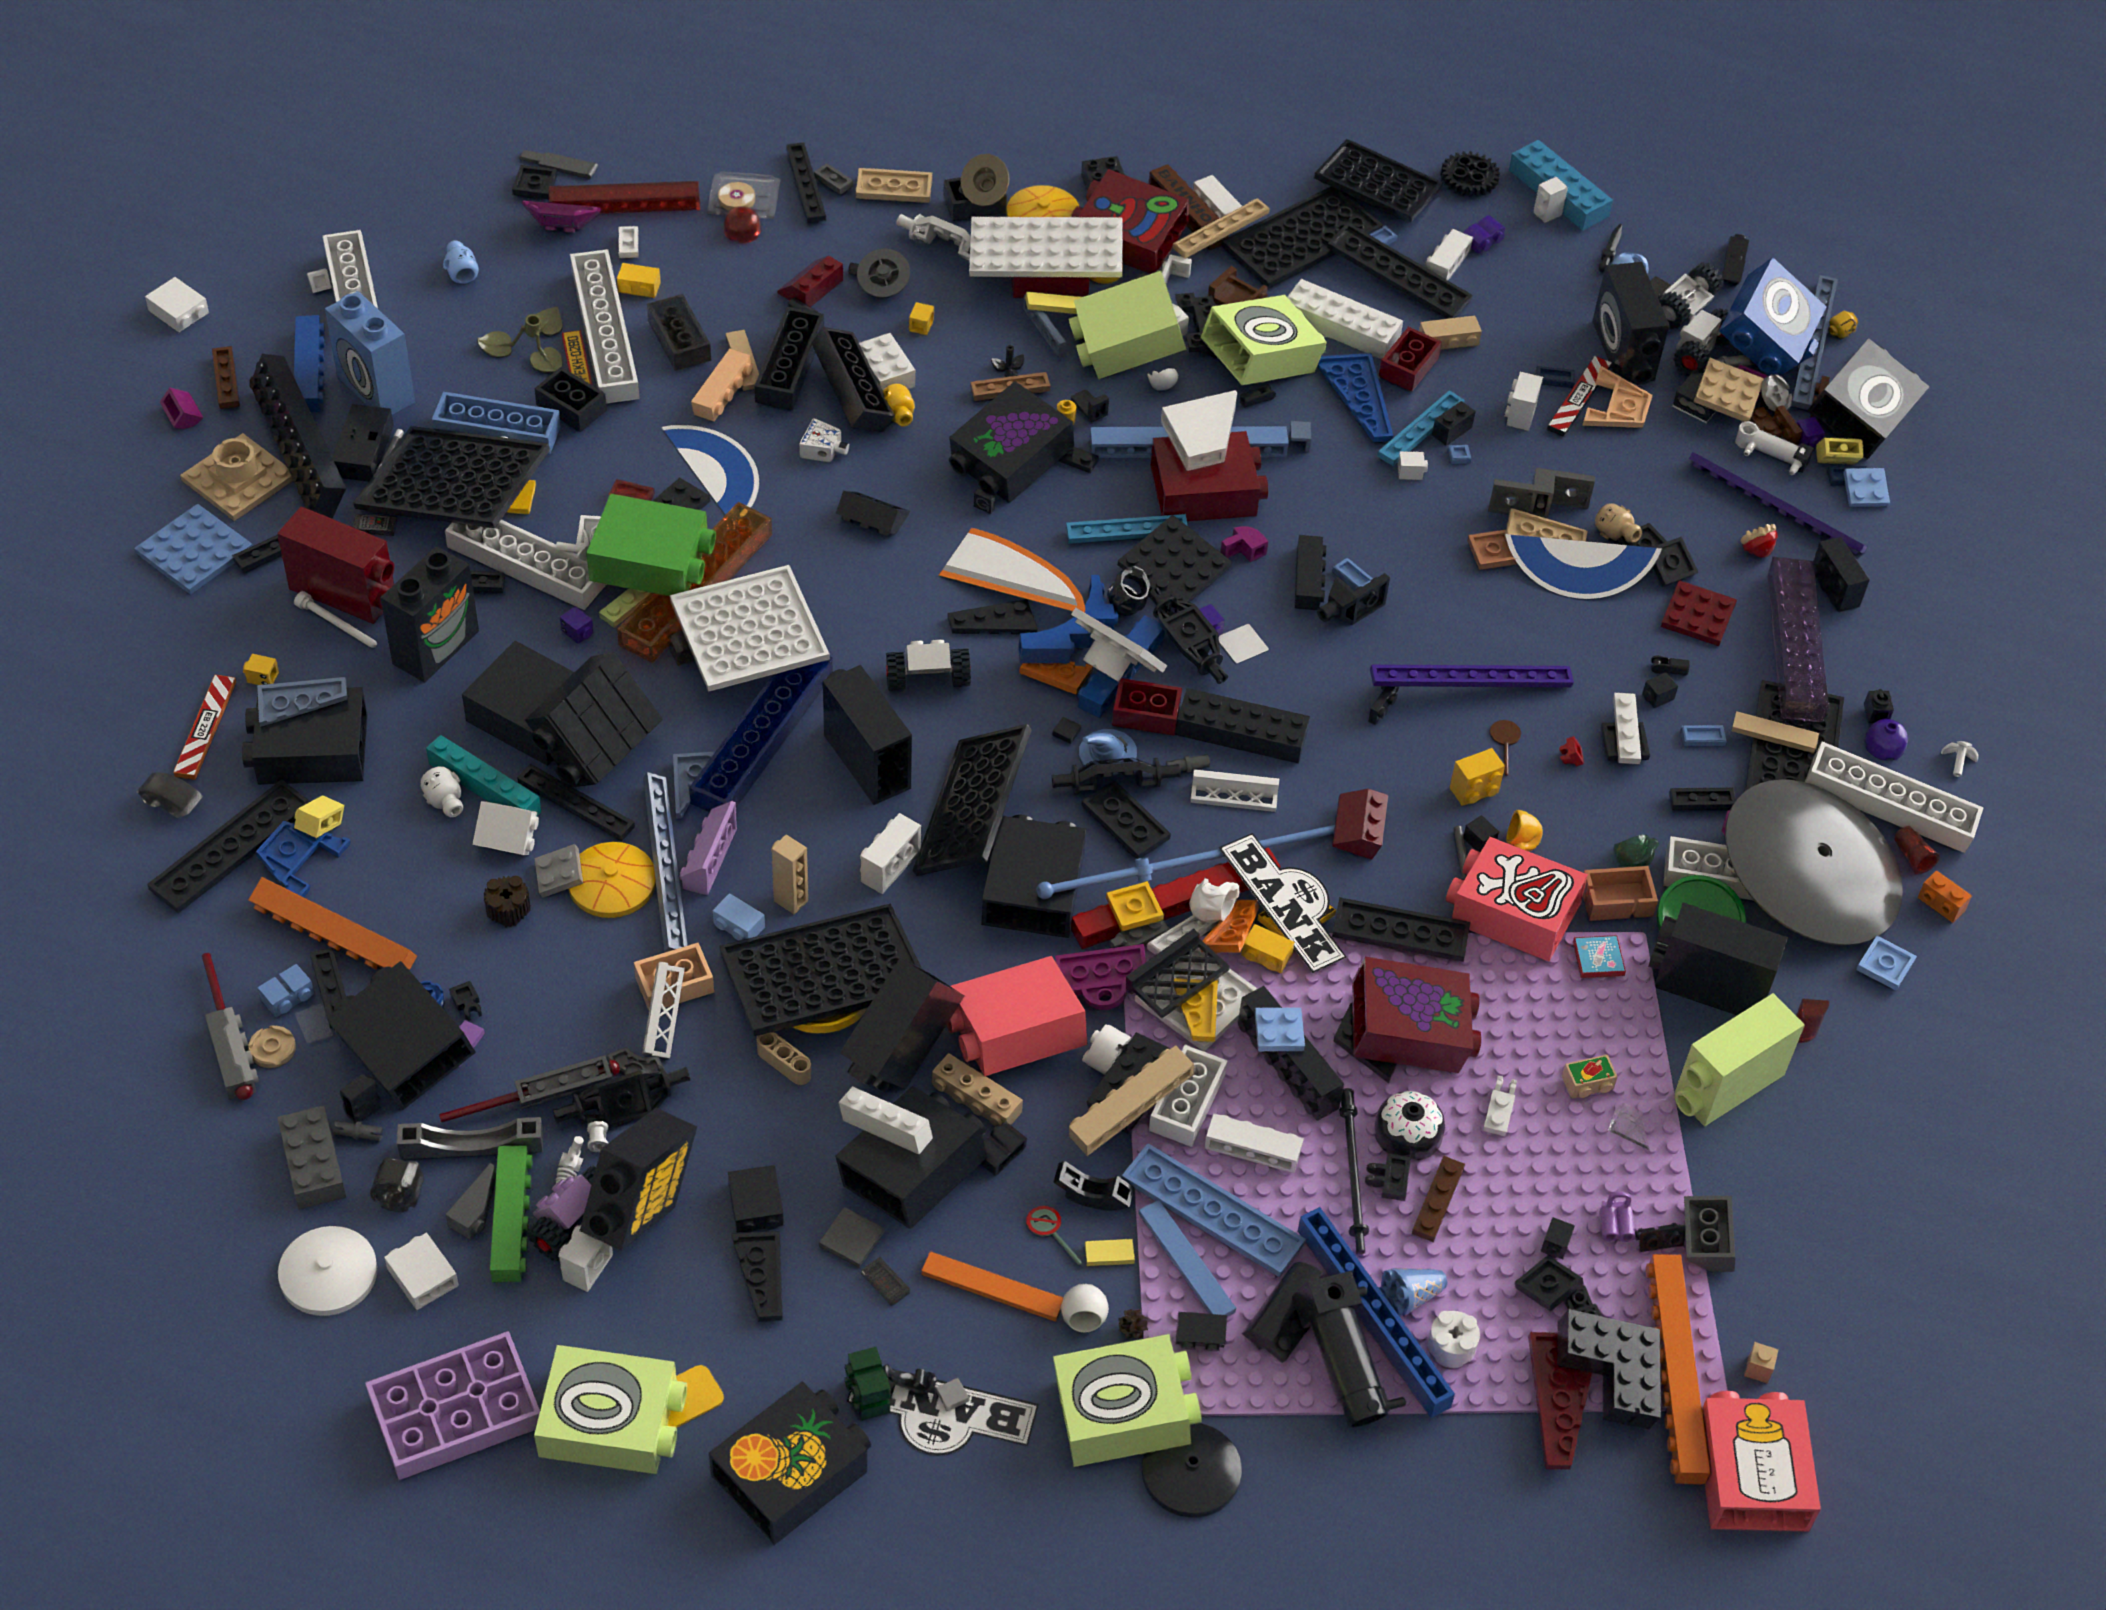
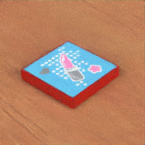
M1617 935L1574 937L1573 946L1581 978L1625 976L1626 970Z

